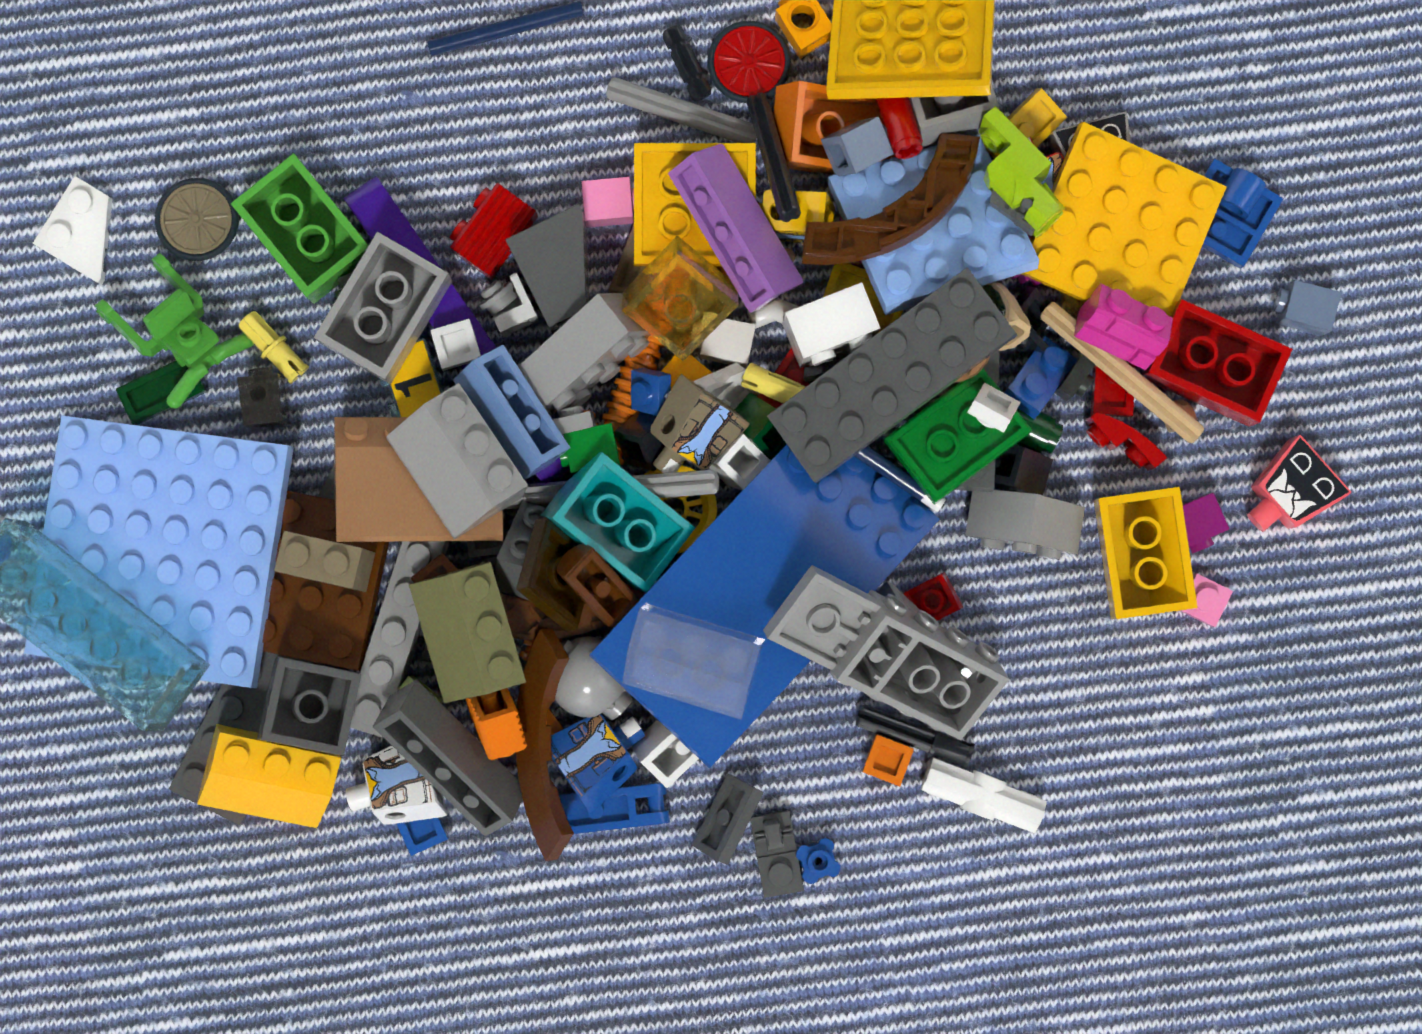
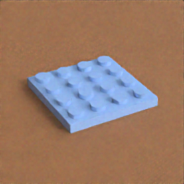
M981 138L970 180L952 209L935 226L907 245L889 253L862 260V264L885 315L914 307L967 267L981 286L1038 269L1039 258L1027 233L989 204L992 192L986 187L983 178L987 166L992 161ZM937 145L923 148L921 153L909 159L893 157L877 162L856 174L829 176L828 187L842 219L869 218L881 213L884 207L895 202L908 191H912L924 177V173L934 157Z

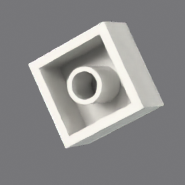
M862 282L785 312L782 322L800 368L833 361V358L836 357L835 354L845 350L850 355L874 337L880 330L879 323Z

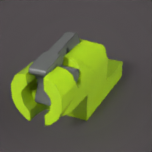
M994 106L983 116L979 129L984 145L991 152H998L1000 154L987 166L983 178L986 187L992 192L989 204L1014 222L1024 232L1038 238L1062 216L1065 209L1047 183L1041 184L1046 179L1052 163Z

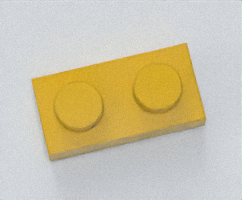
M1036 88L1007 118L1027 138L1031 136L1034 145L1038 147L1067 116L1042 88ZM985 146L987 152H988L994 159H995L998 155H1000L998 152H997V153L991 152V151Z

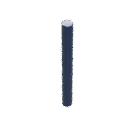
M579 0L428 40L427 43L431 56L582 17L584 12Z

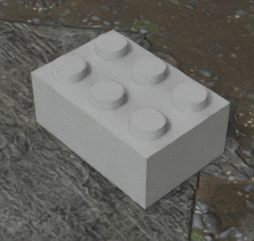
M377 232L314 338L323 346L391 385L453 280L448 272Z
M598 293L525 359L518 368L546 410L557 409V411L569 407L581 406L592 396L589 391L599 381L603 384L612 379L620 371L618 366L620 362L628 355L630 358L635 357L649 345L650 342L647 338L656 329L627 293Z

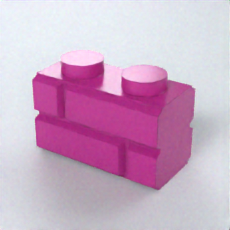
M1100 283L1092 293L1091 298H1088L1078 312L1074 336L1146 370L1153 363L1156 356H1159L1167 347L1170 341L1173 318L1158 307H1150L1131 298L1123 290H1114Z

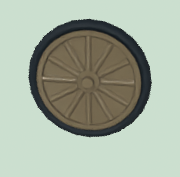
M189 178L172 185L162 195L155 211V228L161 243L170 253L189 261H203L221 254L232 243L239 226V214L230 204L234 201L232 195L222 185L205 178Z

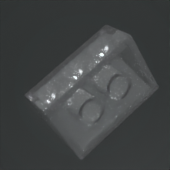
M645 604L639 609L627 651L622 683L742 720L765 639Z

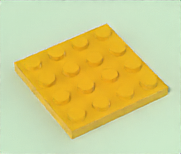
M834 0L826 84L828 99L991 95L996 0Z
M1081 122L1078 124L1051 189L1058 201L1065 207L1064 213L1041 236L1035 238L1032 235L1030 241L1039 258L1038 269L1022 273V275L1083 302L1091 298L1092 293L1101 283L1114 290H1123L1131 298L1147 306L1158 307L1168 316H1171L1177 302L1181 298L1227 186L1086 122Z

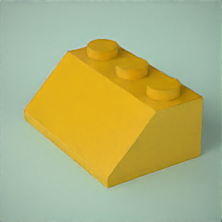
M1180 487L1103 497L1094 500L1111 619L1198 608Z
M216 724L197 804L317 828L332 797L341 756L257 739V732Z

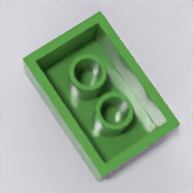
M294 153L230 203L305 297L313 304L339 285L338 279L354 271L369 246Z

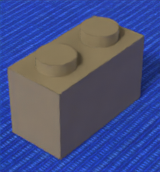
M284 531L274 571L366 592L375 552Z

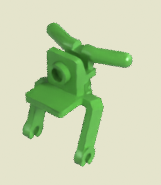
M159 253L152 258L153 266L177 290L143 318L152 339L149 341L143 340L105 300H100L94 306L100 317L108 324L111 323L141 355L153 357L162 349L165 351L170 350L180 366L184 367L186 365L188 367L185 374L167 397L168 406L176 409L184 403L198 382L209 373L208 369L214 364L219 365L226 358L252 347L254 343L242 333L215 346L219 342L217 334L199 320L204 315L202 297L174 270L170 262Z

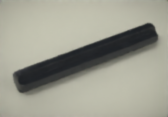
M759 92L757 95H750L747 99V106L780 220L789 222L791 219H798L801 210L767 95Z

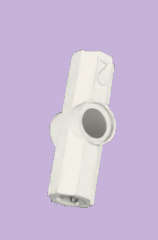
M933 757L927 767L920 790L930 795L959 804V808L992 821L996 818L1032 833H1036L1041 824L1047 804L1046 800L1038 796L1007 786V782L973 770L972 773Z

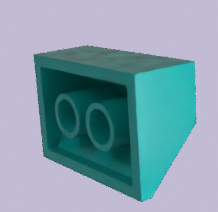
M599 452L565 482L540 515L543 518L547 517L578 545L588 544L593 547L622 581L631 588L645 593L649 591L695 529L692 524L603 452Z

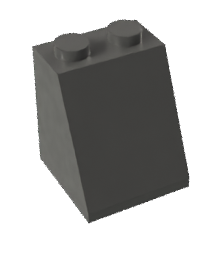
M579 204L506 239L552 334L589 302L587 227Z

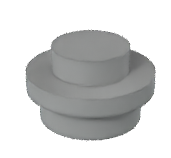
M499 279L481 292L484 298L479 304L481 309H487L493 316L517 298V295L512 290L514 287L513 283L509 281L503 285Z

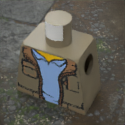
M681 374L651 425V433L665 445L652 464L663 473L677 472L685 460L701 470L708 469L745 431L750 423L728 404Z

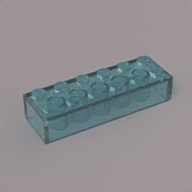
M5 518L0 524V618L142 731H164L211 664L30 523Z

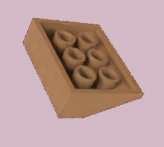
M334 417L336 542L503 541L502 510L454 540L386 439V436L408 417Z

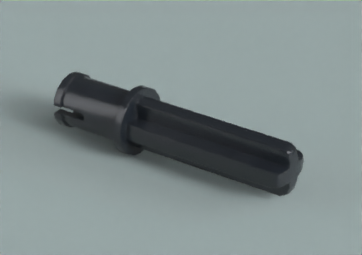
M868 705L861 706L856 718V725L860 728L928 753L927 757L929 758L935 755L962 765L964 768L968 767L975 748L974 743L959 740Z

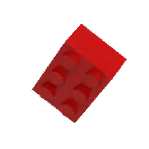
M1179 300L1171 315L1173 321L1170 341L1167 347L1159 356H1156L1153 363L1146 370L1143 369L1141 375L1159 387L1248 427L1260 423L1293 349L1188 301Z

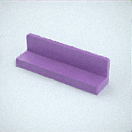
M723 144L692 153L668 173L749 313L761 309L780 294L792 290L803 283L802 277Z

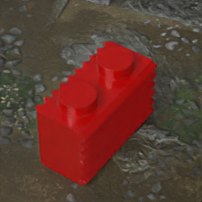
M496 183L492 190L487 187L483 189L473 204L477 211L468 222L464 219L461 220L449 238L453 241L450 246L452 252L491 280L512 253L506 239L532 227L538 218L534 208L523 202L499 183Z

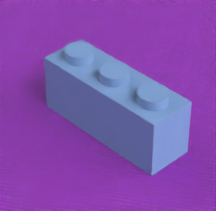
M504 345L472 360L453 379L455 384L459 383L524 480L550 466L570 449V446Z

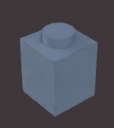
M879 116L858 120L821 139L833 171L838 176L856 174L894 154L888 140L887 129L881 123Z
M1294 280L1287 284L1285 289L1280 288L1277 293L1273 308L1274 311L1278 312L1276 324L1323 336L1332 331L1342 292Z

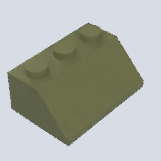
M482 562L409 584L444 703L486 695L526 682L491 562Z

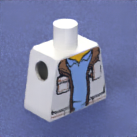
M389 746L365 758L362 765L366 782L346 788L347 802L353 812L371 807L373 814L383 824L389 825L447 816L444 796L393 746Z

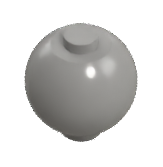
M585 636L576 638L571 642L568 639L563 640L561 644L570 659L560 678L555 701L564 710L579 717L591 718L602 713L610 721L614 720L630 705L632 697L589 656L603 639Z

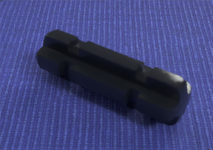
M675 25L666 29L662 34L663 40L668 50H672L670 52L671 57L683 82L688 83L687 90L691 99L697 102L711 95V87L706 77H702L703 70L690 43L686 44L687 37L682 26Z

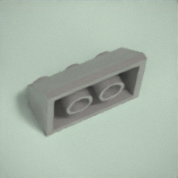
M459 383L424 403L386 436V439L454 540L521 499L528 487V484Z

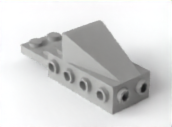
M813 565L810 566L763 629L767 639L830 669L829 672L832 677L841 684L851 686L865 693L873 700L882 701L896 708L902 714L909 717L912 716L926 723L934 730L942 731L959 740L963 739L1010 680L998 662L999 654L991 646L984 642H980L978 645L971 642L963 632L953 626H950L948 629L940 626L930 614L918 609L892 583L886 581L878 593L870 590L867 594Z

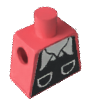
M1301 435L1290 438L1252 484V490L1262 501L1247 516L1254 526L1262 532L1278 519L1286 528H1296L1347 497L1351 491Z

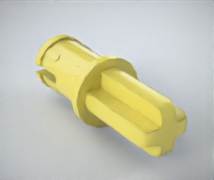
M253 311L247 314L240 321L239 328L262 352L260 357L262 359L268 358L288 379L290 384L298 379V375L302 376L308 370L309 366L285 343L287 338L284 335L280 337L257 312Z

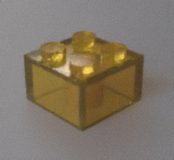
M678 235L623 291L622 311L682 361L739 306L738 292L731 280Z

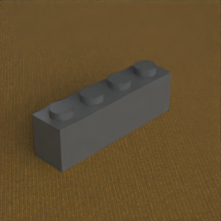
M417 679L390 695L373 728L484 836L511 823L523 800L519 780L497 759H488L483 745Z

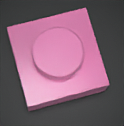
M1195 573L1193 574L1198 608L1180 611L1211 627H1216L1233 591Z

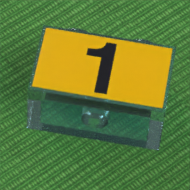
M425 338L417 340L391 385L379 378L382 387H390L394 401L388 403L391 417H409L424 403L445 391L429 342Z

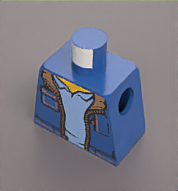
M599 714L596 717L585 718L551 735L552 759L589 813L595 811L635 773L637 766L627 749L643 739L645 734L633 717H630L612 730L603 716Z

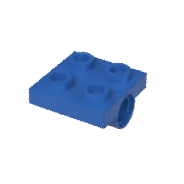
M1214 158L1203 176L1227 187L1202 247L1242 269L1284 198L1265 188V182L1255 174L1241 168L1232 169Z

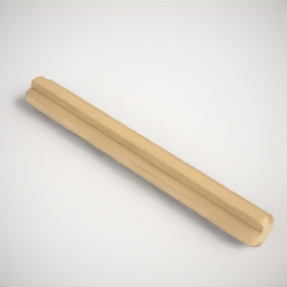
M1049 303L1040 314L1041 320L1188 443H1194L1200 437L1204 427L1125 360L1076 338L1074 331L1077 320L1057 303Z

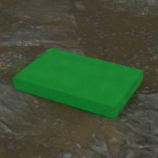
M984 369L977 375L957 384L884 440L934 505L1032 432L1031 427L1017 410L1004 433L996 428L982 425L976 417L967 413L984 383L1001 391Z

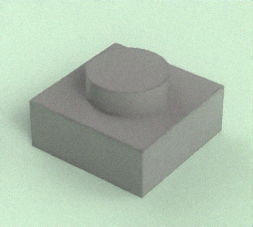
M582 406L558 411L560 418L553 419L562 435L597 426L594 413L591 411L583 412Z

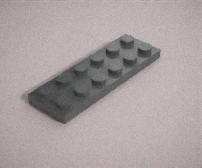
M967 267L771 412L767 417L811 479L818 483L1018 335Z

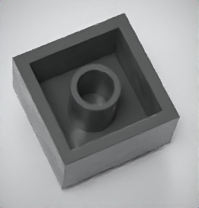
M282 657L275 658L257 739L344 756L361 674Z

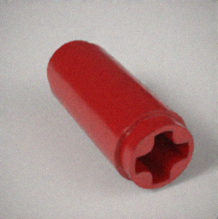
M876 98L884 126L887 129L888 140L896 158L909 159L921 153L923 150V140L910 98Z

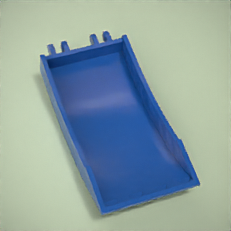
M786 445L665 572L589 656L710 768L811 661L767 639L763 631L810 566L813 565L868 594L870 590L875 591L940 519L921 501L854 456L821 481L815 483L789 446Z

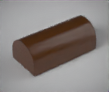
M580 544L571 548L563 555L557 565V573L606 627L611 630L639 602L638 597L595 549L588 544Z

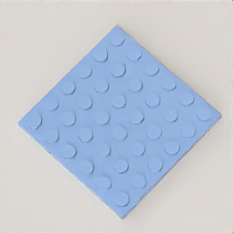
M61 415L24 654L257 688L264 646L262 640L270 607V591L275 574V561L294 447Z

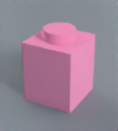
M629 177L581 181L584 217L587 228L634 224V188H631Z

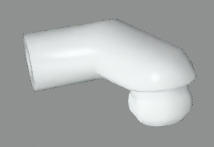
M777 299L769 302L757 311L747 312L751 324H755V329L775 321L782 324L785 312L800 306Z

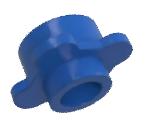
M822 838L818 843H812L807 846L801 845L797 848L796 858L800 860V865L804 870L802 878L805 882L814 884L818 878L827 875L835 877L839 874L841 866L835 861L833 855L834 843L830 839ZM817 857H820L822 859V862L819 865L815 864V859Z

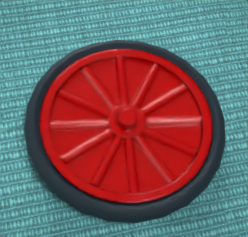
M741 21L724 28L712 42L708 53V71L715 87L726 97L741 103H747L750 95H757L759 92L766 94L768 99L776 94V86L786 83L791 70V55L784 38L776 29L758 21Z

